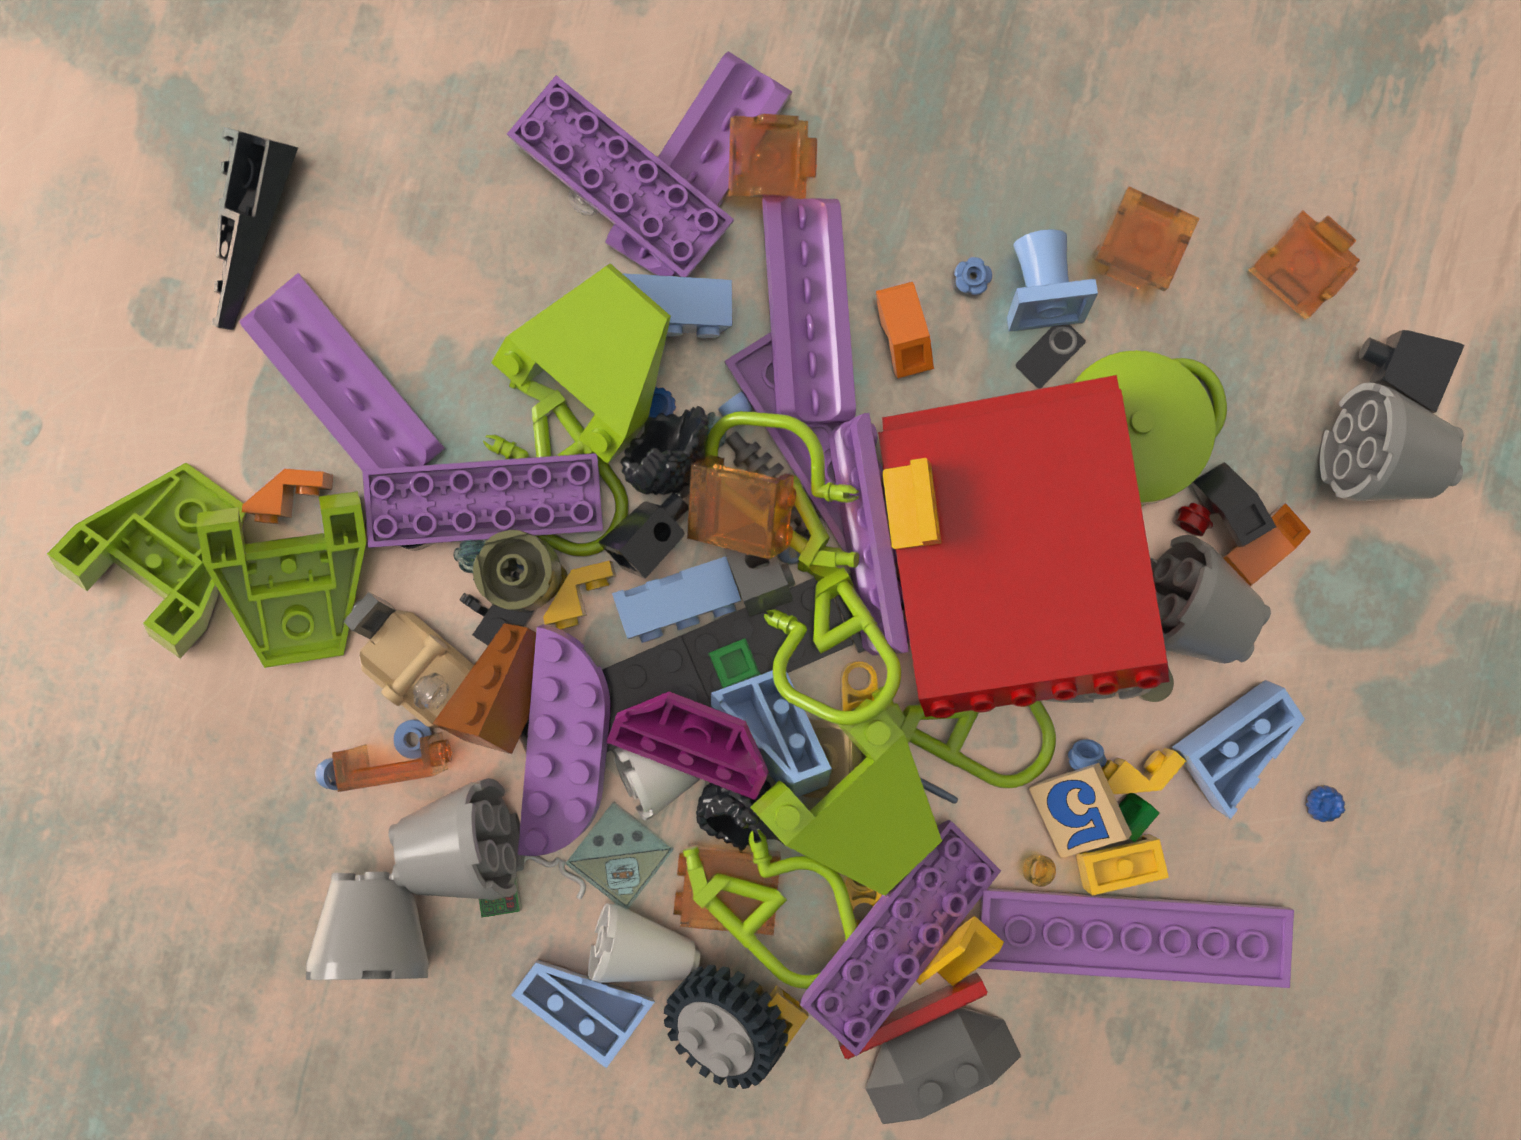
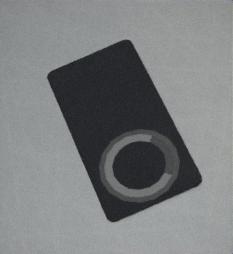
M1070 324L1052 326L1015 366L1038 389H1041L1086 343V340Z

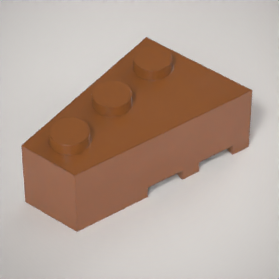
M504 623L432 724L466 742L512 754L530 714L536 632L527 627Z

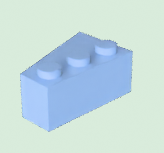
M622 273L671 315L667 336L696 333V336L699 338H717L721 332L732 326V280Z

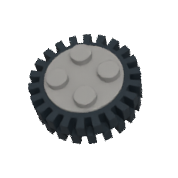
M708 965L705 969L701 966L696 968L694 972H691L666 1001L668 1004L664 1007L663 1014L668 1016L664 1019L665 1027L672 1028L667 1035L670 1041H679V1044L675 1047L679 1055L685 1052L690 1055L686 1063L691 1068L696 1062L702 1066L699 1074L706 1078L711 1072L714 1074V1083L721 1085L726 1079L728 1088L736 1089L739 1084L742 1089L749 1088L752 1084L756 1086L766 1078L785 1052L788 1034L783 1031L787 1026L785 1020L777 1019L781 1011L778 1005L768 1007L767 1004L772 997L767 991L763 993L760 984L754 980L748 986L743 983L745 974L737 971L731 977L729 967L722 966L717 971L715 965Z

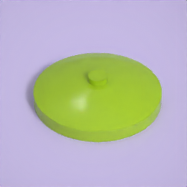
M1139 350L1123 351L1108 355L1091 364L1073 383L1117 375L1119 389L1122 390L1141 505L1166 500L1189 486L1201 474L1211 456L1215 442L1216 423L1210 398L1193 373L1167 356Z

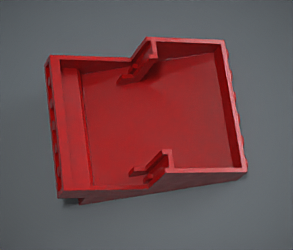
M1117 375L882 417L883 431L878 432L883 469L910 466V460L927 458L932 467L941 544L896 550L918 698L925 717L948 718L955 713L973 710L974 712L983 713L1000 706L1015 705L1025 707L1034 704L1036 701L1049 699L1067 701L1075 698L1077 695L1090 693L1109 695L1117 692L1119 689L1132 687L1150 689L1159 686L1161 683L1170 682L1126 413Z

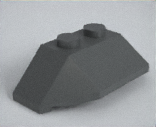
M961 1007L883 1043L865 1088L882 1124L918 1120L993 1084L1021 1057V1054L1004 1019Z

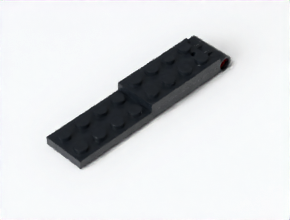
M815 578L789 588L793 601L773 608L786 613L788 616H795L797 621L805 624L807 627L805 636L788 661L787 673L853 645L849 637L820 654L814 644L815 588L818 583ZM831 599L829 631L844 623L834 599ZM745 607L602 669L610 695L608 736L618 712L669 691L712 707L711 693L723 688L708 654L709 652L746 638L761 675L773 670L775 656L788 635L783 630L768 625L764 618V614L768 615L766 611L749 617ZM529 718L520 735V741L525 752L527 750ZM607 743V752L617 748V746Z

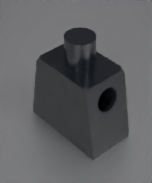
M1401 330L1390 335L1386 344L1369 337L1359 352V359L1376 366L1370 379L1371 383L1388 386L1430 412L1436 413L1465 345L1422 333Z
M674 492L661 505L645 501L598 543L623 570L646 579L684 537L685 532L677 524V521L690 508Z

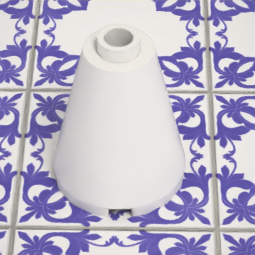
M617 747L612 750V753L616 756L614 761L629 797L639 798L641 804L635 808L645 821L654 817L700 780V778Z
M606 903L604 905L595 929V933H598L596 945H591L588 965L589 979L598 983L684 980L691 972L698 968L700 951L695 950L694 941L617 904Z

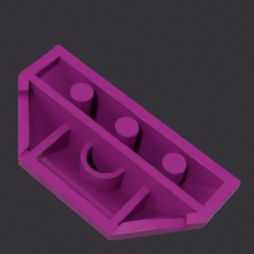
M670 691L618 712L606 742L756 800L769 772L746 721Z

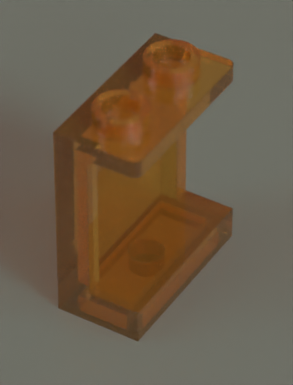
M713 455L691 465L687 539L766 559H772L789 547L793 537V528L790 526L791 509L796 501V490L793 488L794 475L785 473L774 478L724 466L725 458Z
M442 732L432 733L419 738L422 758L371 767L367 744L332 752L337 791L341 792L435 776L448 770L447 763L452 761L450 742L448 739H443Z
M688 843L687 848L694 847L696 844ZM698 847V855L704 866L707 881L715 873H720L778 889L779 875L769 878L760 876L757 864L753 863V852ZM769 850V854H772L773 858L770 862L781 860L780 851ZM679 852L677 876H684L683 892L676 891L673 915L681 916L680 927L728 931L705 907L702 909L692 899L694 894L688 875L687 860L684 854ZM722 890L716 895L742 922L763 903L759 900ZM776 912L754 934L774 935Z

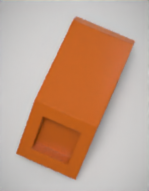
M908 282L876 291L880 325L889 338L893 372L896 377L901 378L934 369L930 334L914 283Z
M284 469L242 504V512L255 515L254 522L278 524L279 517L292 518L294 488H296L295 494L319 496L320 489L332 490L333 475L323 471Z
M1286 503L1270 515L1277 526L1276 528L1244 547H1238L1236 544L1223 557L1249 586H1252L1287 557L1311 533L1309 528Z

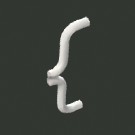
M524 856V863L526 860L531 859L549 868L558 865L559 871L563 876L580 885L576 898L582 899L586 885L581 878L565 870V861L556 857L554 861L548 862L538 856Z

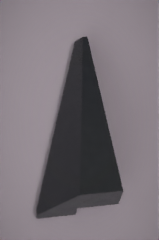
M224 127L222 138L230 141L229 161L221 162V173L227 175L223 198L219 199L216 257L223 260L222 280H217L214 284V292L221 295L216 318H213L212 325L217 328L232 330L298 147Z

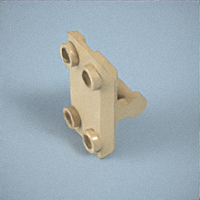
M397 610L383 623V626L360 650L359 654L362 672L383 689L381 693L390 702L397 706L402 705L425 726L431 728H439L432 723L474 666L414 613Z

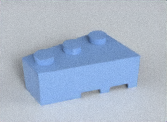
M726 556L661 579L648 581L644 585L626 591L621 590L612 593L627 639L639 636L641 643L663 636L661 629L676 624L678 631L700 623L698 616L712 611L714 618L737 611L735 603L741 602Z
M773 670L711 693V708L746 721L769 771L768 774L776 783L780 780L796 797L828 786L832 768L805 710L789 703L780 695L774 684ZM786 671L787 679H788L789 683L791 684V686L794 688V686H793V684H792V682H791V680H790V678H789V676H788V673H787V671Z
M1264 680L1172 748L1186 760L1184 766L1211 806L1231 819L1237 812L1236 806L1249 788L1254 789L1260 781L1258 778L1260 773L1272 758L1276 759L1305 718L1284 687Z
M541 960L535 962L511 995L605 1068L609 1066L655 1003L652 997L607 982L598 983L597 981H592L586 975Z

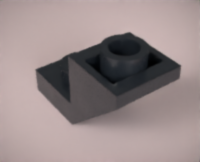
M1225 462L1200 475L1191 483L1204 507L1211 514L1219 513L1238 547H1244L1277 527L1257 492Z

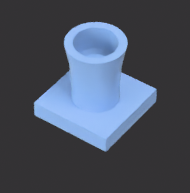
M1048 229L1035 231L1017 239L1013 247L1021 265L1026 287L1016 289L1007 315L1009 332L1084 323L1098 295L1096 279L1069 282L1067 234L1061 230Z

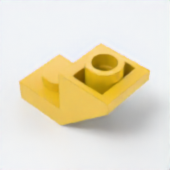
M609 560L571 570L544 614V624H555L558 629L579 625L578 618L587 616L580 586L585 585L587 591L609 586L608 579L616 577L613 562Z
M1164 748L1162 752L1159 750L1155 751L1147 759L1143 766L1146 771L1143 774L1126 760L1118 757L1114 761L1107 760L1102 770L1113 794L1162 791L1186 760L1176 751Z

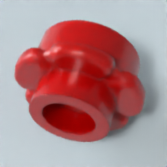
M1190 503L1189 506H1181L1178 509L1179 516L1175 523L1184 531L1202 537L1207 529L1213 527V522L1209 518L1211 513L1205 507L1196 503Z

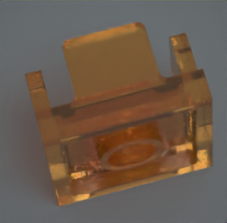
M760 114L755 117H730L728 196L806 199V182L808 179L816 177L817 138H808V121L799 120V116Z
M1128 186L1117 209L1108 220L1096 247L1098 252L1094 260L1109 266L1106 275L1136 289H1141L1148 284L1165 292L1171 284L1200 218Z
M1302 210L1251 266L1249 271L1306 320L1325 301L1334 297L1358 270L1356 265L1360 259L1348 250L1356 242V239L1330 216H1326L1317 222Z

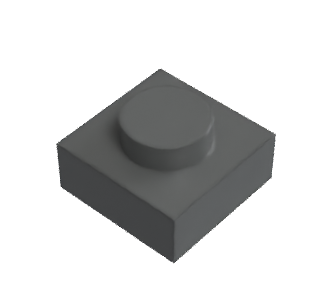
M368 592L363 599L353 606L352 612L343 622L352 631L371 639L389 616L397 610L389 602Z

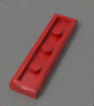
M976 972L962 979L954 986L950 984L892 1011L859 1054L987 996L988 991L981 977ZM838 1041L845 1059L855 1057L853 1053Z

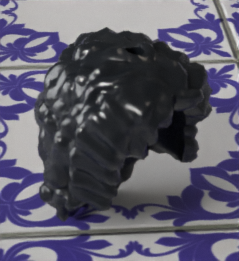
M697 406L696 408L692 407L690 411L686 409L682 416H677L676 414L666 416L664 413H659L656 418L648 417L645 422L644 433L641 434L640 438H635L630 442V447L624 450L625 456L620 461L623 466L622 473L625 475V481L630 483L636 491L647 495L651 493L654 495L679 493L684 486H688L692 479L700 472L702 468L701 462L704 461L702 451L705 449L704 444L708 438L707 433L710 430L708 427L709 419L705 414V410Z
M765 780L756 800L709 783L703 789L702 795L698 800L696 821L699 827L706 831L709 836L723 839L726 844L732 843L734 847H738L739 851L745 850L747 845L750 846L749 836L752 830L754 841L761 840L757 829L764 833L767 840L780 841L750 808L772 786Z

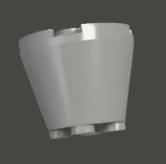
M1368 382L1354 387L1339 402L1340 407L1343 409L1334 424L1333 430L1325 429L1320 450V472L1323 483L1331 485L1336 493V497L1351 501L1431 499L1443 493L1448 486L1453 487L1460 482L1463 476V467L1460 461L1464 437L1461 428L1451 425L1396 390L1376 383Z
M1182 535L1172 539L1171 548L1158 560L1150 558L1166 651L1223 664L1231 663L1235 660L1245 662L1253 654L1254 642L1260 634L1262 626L1270 618V607L1264 604L1262 598L1211 545L1193 535Z
M490 778L470 782L407 815L397 824L391 825L389 828V840L394 848L396 864L393 866L392 874L395 884L398 887L405 886L413 894L496 900L515 894L517 891L514 883L516 872L524 870V855H518L520 822L517 813H509L502 798L505 794L503 786Z
M365 872V875L333 873L306 962V980L428 978L429 962L414 894L405 886L398 887L394 882L393 874H389V872Z

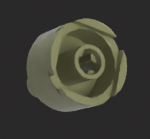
M520 530L499 532L491 536L484 543L485 545L479 554L476 555L473 563L475 585L480 594L497 607L517 612L532 611L545 605L558 592L561 580L559 558L546 541L534 535L532 536V534ZM517 564L524 566V572L520 574V579L512 577V572L517 570Z

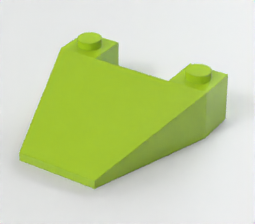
M610 263L507 335L491 363L520 388L544 370L594 413L579 440L608 464L630 446V442L636 438L649 417L671 315Z
M184 463L75 524L47 555L59 572L86 591L115 563L161 596L164 600L143 622V625L149 637L181 659L207 629L219 595L218 588L203 564L197 532V515L200 512L238 507L241 525L243 526L247 513L242 512L243 503L191 465Z
M358 491L319 496L324 533L245 544L238 507L198 513L197 532L203 564L264 668L344 655L349 627L343 621L352 612L366 546L364 521Z
M866 698L855 710L867 706L872 700ZM883 711L875 718L861 724L838 725L866 758L810 811L780 780L750 808L785 846L885 896L942 842L905 733Z

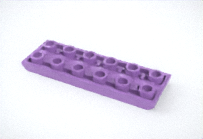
M728 51L713 70L658 158L720 207L792 95V91ZM615 224L613 225L605 241L607 245L655 275H676Z
M555 75L507 133L508 137L679 277H688L734 222L731 216L557 75Z
M763 197L762 206L777 414L792 416L804 423L850 421L855 418L856 401L840 202L838 199Z
M299 273L239 321L253 341L361 470L427 465L446 449Z
M864 413L836 426L829 435L836 485H852L859 491L857 494L850 493V495L859 496L857 500L850 503L839 502L847 552L859 553L858 566L856 568L850 567L854 589L877 622L888 644L896 654L909 652L908 643L910 639L907 622L903 619L901 607L903 593L895 570L897 554L890 540L887 504L884 502L882 492L884 482L883 468L877 461L875 449L878 439L875 425L871 423L870 413ZM861 630L863 648L873 656L880 655L867 634Z
M595 453L362 470L368 548L484 540L506 530H520L532 534V536L603 531L598 455Z
M947 820L938 826L942 842L887 895L881 896L801 998L800 1005L855 1056L865 1047L983 895V890H987L1001 872L951 820Z

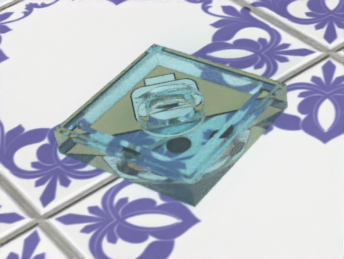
M613 801L565 864L617 905L628 909L672 853L674 847Z

